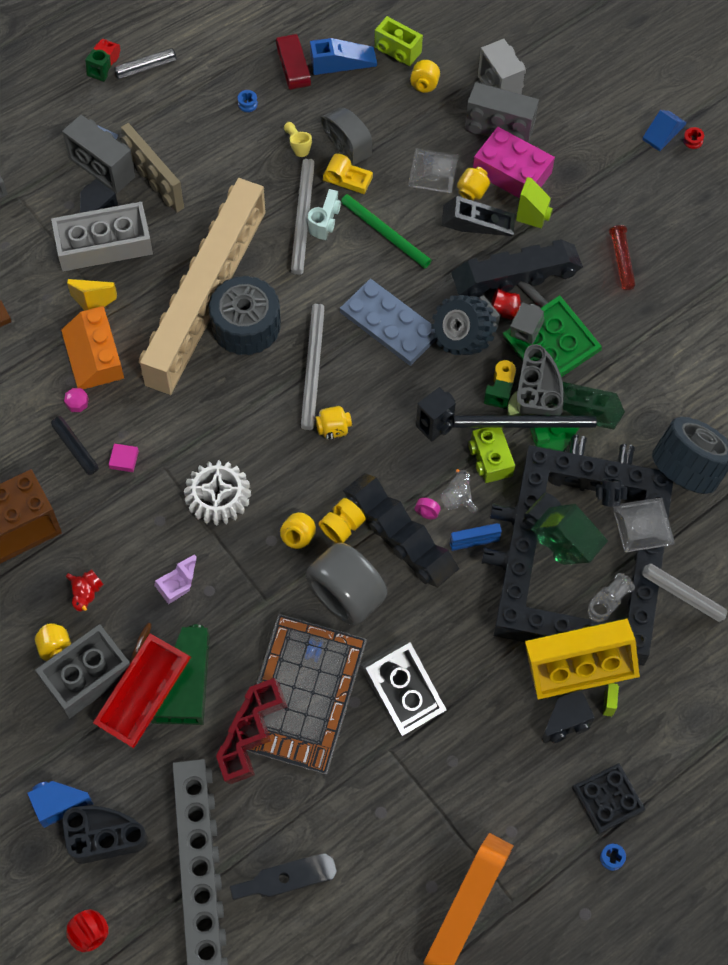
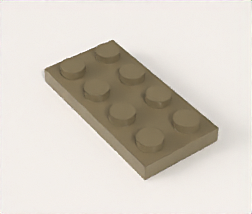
M129 123L122 126L123 137H121V141L130 148L132 162L136 165L139 174L149 180L151 188L162 195V199L168 207L171 206L177 213L184 209L180 181Z

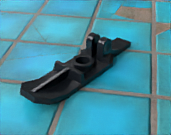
M323 853L264 869L253 880L232 885L229 888L233 900L260 894L261 897H272L317 883L331 881L337 870L333 858ZM286 875L289 881L281 883L279 876Z

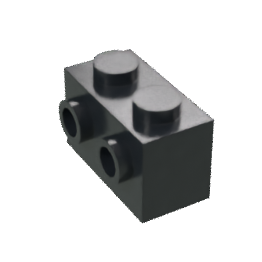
M438 387L417 405L416 427L431 442L441 434L446 435L453 428L452 417L455 416L456 406L453 396Z

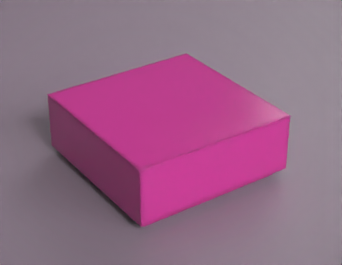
M114 444L109 468L134 472L139 452L138 447Z

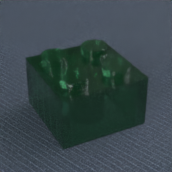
M576 504L549 507L531 528L537 535V540L544 546H547L552 551L554 559L563 565L590 563L608 542L605 536Z

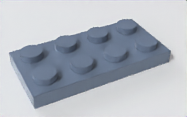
M371 278L340 307L342 315L409 366L437 340L432 335L435 333V329H431L430 322Z

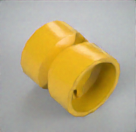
M343 498L333 508L334 513L329 512L319 522V526L324 534L334 543H344L351 535V530L355 531L366 519L356 504L347 498Z

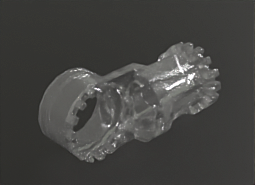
M617 573L614 576L615 580L608 587H604L591 600L588 614L592 620L596 622L608 620L627 592H632L635 589V585L630 581L631 579H627L628 576ZM595 604H603L607 608V613L603 615L597 614L593 606Z

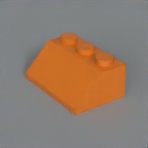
M104 306L80 312L61 330L77 388L87 389L124 379Z

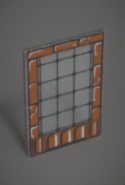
M278 614L257 684L275 678L280 684L287 708L263 716L271 742L249 749L247 752L327 775L367 639Z

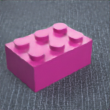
M497 127L474 156L473 168H483L488 173L487 177L490 183L520 198L527 177L532 178L542 187L552 174L555 157Z

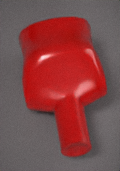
M497 289L492 298L491 305L500 314V317L512 320L521 306L520 296L516 293Z

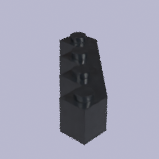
M560 239L552 241V245L540 248V245L537 244L521 248L520 253L509 255V252L506 251L490 255L489 260L478 262L477 258L470 259L452 271L451 274L459 295L480 298L490 288L509 292L521 281L537 286L542 284L552 274L563 279L571 278L577 271L583 268L575 245Z
M364 473L343 490L347 499L356 504L363 512L365 521L369 524L371 530L393 549L398 558L403 559L412 568L424 584L428 583L438 588L459 570L449 550L435 545L426 527L410 519L401 501L387 496L377 477Z

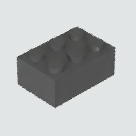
M475 82L467 104L465 130L490 137L495 129L500 127L529 143L535 127L539 99Z
M80 115L62 131L69 159L116 194L135 178L130 148L125 143H120L114 139L110 132L100 129L92 119L88 120L83 115Z
M99 624L35 669L41 682L70 719L116 686L128 669L130 662Z

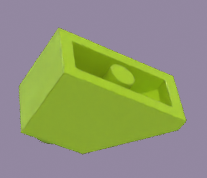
M527 177L521 192L516 221L542 229L544 221H549L553 208L549 207L551 198L532 178Z

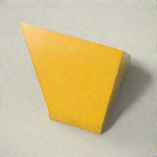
M68 279L67 284L70 295L84 311L101 306L105 307L117 299V292L113 282Z

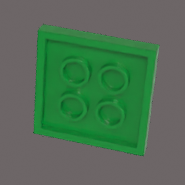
M558 296L541 308L544 311V323L533 344L541 345L550 354L557 365L561 377L602 350L601 344L561 296ZM510 328L503 333V338L523 362L525 351L532 344L512 337ZM533 357L530 360L539 361L540 358Z

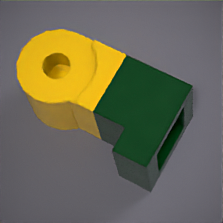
M503 360L497 363L494 372L495 385L494 387L487 385L484 404L507 409L516 373V367L512 362Z

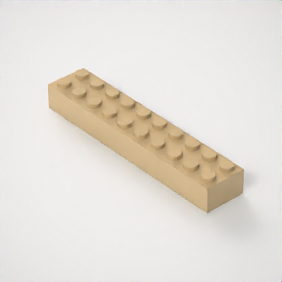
M238 178L235 185H231L229 188L228 198L225 203L220 205L216 221L213 220L211 222L209 234L206 239H202L197 256L191 259L187 275L182 276L177 294L174 293L172 295L167 313L164 312L162 314L159 328L157 331H153L147 350L142 351L139 364L141 365V374L144 378L145 386L169 395L172 394L210 321L209 302L212 293L224 281L230 280L233 277L265 215L264 186Z

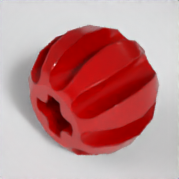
M92 909L84 910L70 920L66 928V936L69 943L76 950L89 952L98 948L106 940L108 924L98 911Z

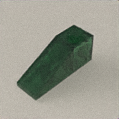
M562 382L563 410L575 416H596V426L612 430L616 428L625 413L617 393Z

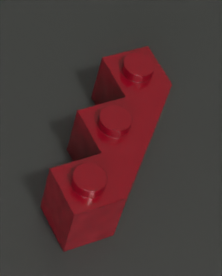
M275 678L249 687L245 700L228 730L229 733L216 755L223 779L230 785L255 776L247 750L271 742L263 716L287 708L282 689Z

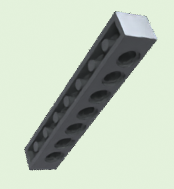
M205 759L173 763L187 965H228L227 957H222L221 947L226 946L225 929H220L219 918H224L223 901H218L217 890H222L221 874H215V863H220L218 846L213 847L212 837L217 836L216 819L211 820L210 810L215 809L214 793L209 794L208 784L213 783L212 767H207ZM193 785H198L202 788L197 795L188 794V789ZM195 811H200L204 814L203 818L198 822L190 820V815ZM196 838H204L206 840L205 845L200 849H195L191 846ZM200 864L208 867L207 873L203 876H196L193 873L195 867ZM200 892H208L210 899L204 904H199L196 902V896ZM204 919H209L213 922L211 929L207 932L198 930L199 922ZM206 947L213 948L215 950L213 958L202 960L200 958L202 949Z

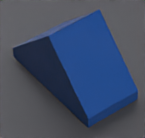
M660 110L642 140L658 151H661L686 125V122L670 111Z

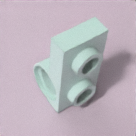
M329 189L323 208L316 207L308 212V231L318 239L326 240L328 233L333 232L335 225L333 217L334 214L339 213L341 201L338 200V191Z

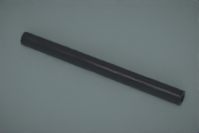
M596 416L452 417L453 428H596L597 425Z

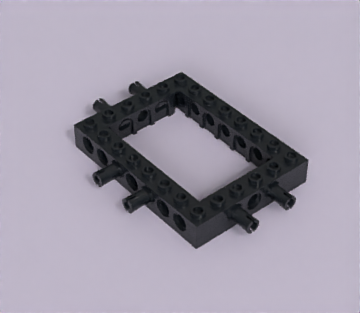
M579 435L571 437L570 453L529 445L517 506L513 508L493 503L490 519L512 522V525H514L510 548L507 552L484 548L481 564L504 567L503 570H505L493 636L525 642L605 624V622L526 607L539 531L534 532L526 526L524 514L543 493H546L548 481L552 485L559 487L566 485L580 488V491H585V489L596 491V485H602V479L618 478L621 479V485H626L625 487H627L628 500H639L643 494H646L640 513L642 522L637 533L639 544L634 555L636 564L630 581L633 582L627 601L629 612L626 618L635 637L638 665L644 666L650 654L659 586L645 578L642 572L648 564H653L659 569L662 568L673 481L668 479L660 470L632 465L635 451L633 445H629L627 453V444L619 446L618 462L584 456L587 438L582 435L579 444Z

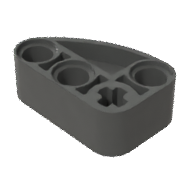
M338 108L321 116L323 129L340 153L350 159L351 165H355L372 156L371 134L364 123L353 112L346 108Z
M533 344L526 349L517 392V410L522 416H561L563 408V383L560 372L550 354L541 345ZM533 357L540 358L539 361H532L530 359ZM529 378H534L537 381L534 383H529L526 380ZM549 403H554L557 406L555 408H549L546 405Z

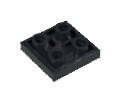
M620 763L572 787L598 835L646 810Z

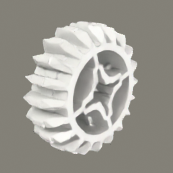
M219 460L215 466H212V463L209 461L207 468L199 465V473L192 471V479H187V487L184 489V494L186 495L185 502L187 505H190L189 511L195 513L198 520L204 517L206 524L212 519L216 526L219 520H223L227 525L229 517L236 521V512L244 513L243 506L249 505L248 498L251 496V491L249 490L250 483L246 480L245 473H239L238 466L231 469L229 461L225 466H222ZM222 479L231 482L235 487H232L231 484H225ZM218 486H219V488H220V494H218L217 500H216L215 492L218 491ZM200 499L211 502L213 506L203 503Z

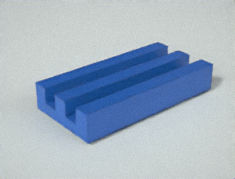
M496 523L452 532L450 537L451 550L454 551L500 541L499 537H501L500 533L502 532L500 524Z

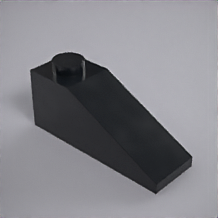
M459 196L454 197L443 205L442 226L461 232L503 236L514 235V213Z

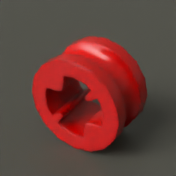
M697 127L687 129L684 135V144L691 149L700 148L703 144L704 132ZM691 136H696L697 140H692Z

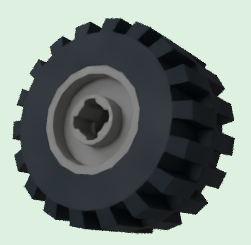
M454 295L450 296V299H444L442 301L443 305L437 306L436 310L438 312L432 316V319L435 320L434 324H431V329H435V333L432 335L434 339H438L437 345L444 347L443 350L454 355H473L482 352V349H487L490 346L488 341H493L494 336H492V332H496L497 328L493 326V322L497 321L496 317L491 315L494 311L492 307H487L488 303L474 296Z

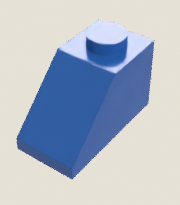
M54 781L49 783L41 782L35 785L32 791L27 793L39 822L44 828L62 820L68 809L93 805L87 792Z

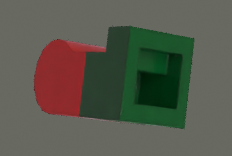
M101 39L85 59L87 76L105 82L109 69L120 55V45L106 39Z

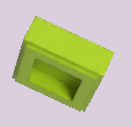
M610 683L607 685L604 696V716L612 717L617 709L618 684Z

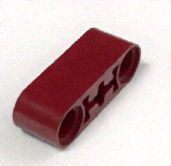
M298 34L276 37V47L288 89L294 90L311 86L310 74Z

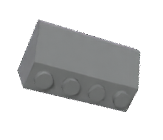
M142 202L51 218L62 271L153 254Z

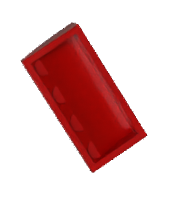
M149 634L93 723L134 748L191 657L156 636Z

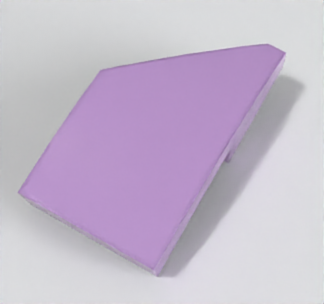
M195 554L178 563L176 569L155 580L154 586L168 604L190 591L197 558Z

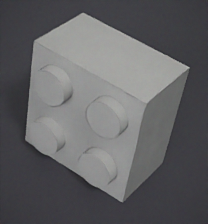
M505 39L481 47L478 77L484 85L521 94L524 87L523 81L526 68L523 62L519 61L516 57L513 47L509 46Z

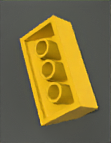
M628 619L525 641L538 699L640 677L636 641Z

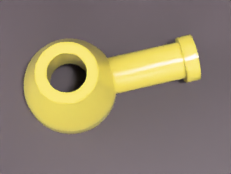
M287 122L284 125V130L290 135V145L295 155L298 157L307 156L312 145L311 135L307 132H298L292 122Z

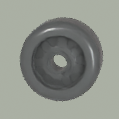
M345 543L333 544L306 571L307 582L318 599L336 617L349 625H358L363 622L387 597V587L377 570L362 554Z

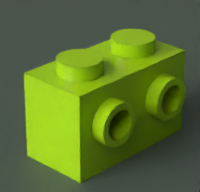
M386 16L375 29L374 47L380 52L394 57L397 61L411 66L422 53L423 35Z
M481 428L472 431L471 440L468 441L471 454H475L477 458L476 469L478 475H483L485 483L512 477L515 464L502 428Z

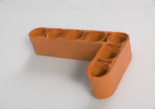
M491 833L488 834L479 848L425 958L424 965H455L514 845Z

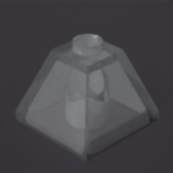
M416 148L408 186L452 193L459 155Z
M662 497L623 503L620 506L613 507L625 552L674 545L675 542Z

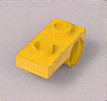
M334 154L323 174V181L361 194H365L373 178V172L351 165L350 159L343 154Z

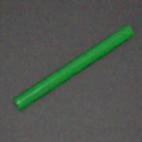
M348 194L342 198L341 203L420 266L425 269L430 265L431 259L354 198Z

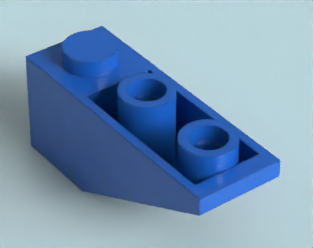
M333 38L310 41V59L314 75L377 66L374 47Z

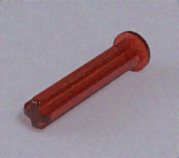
M616 225L610 228L609 234L613 238L623 290H632L636 284L626 238L627 227Z

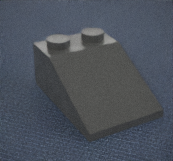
M403 639L360 664L370 686L401 736L446 711L411 642Z

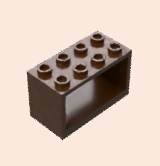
M32 469L0 484L1 564L62 534L54 510Z

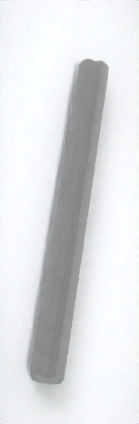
M304 159L302 161L291 262V273L294 275H301L304 270L308 212L310 211L314 174V160Z
M323 304L312 305L301 428L304 430H312L314 428L324 321Z

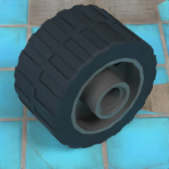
M249 276L233 277L218 286L210 297L209 315L213 336L226 351L236 353L237 355H252L260 353L266 348L268 349L278 338V333H280L281 329L279 298L274 288L266 281Z
M690 417L674 418L652 451L655 465L668 479L684 489L695 493H713L728 473L727 438L716 429L697 419Z

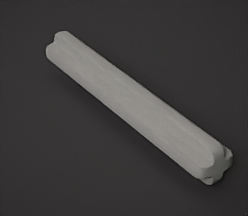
M648 564L644 567L642 575L648 580L716 621L725 620L727 609L655 565Z

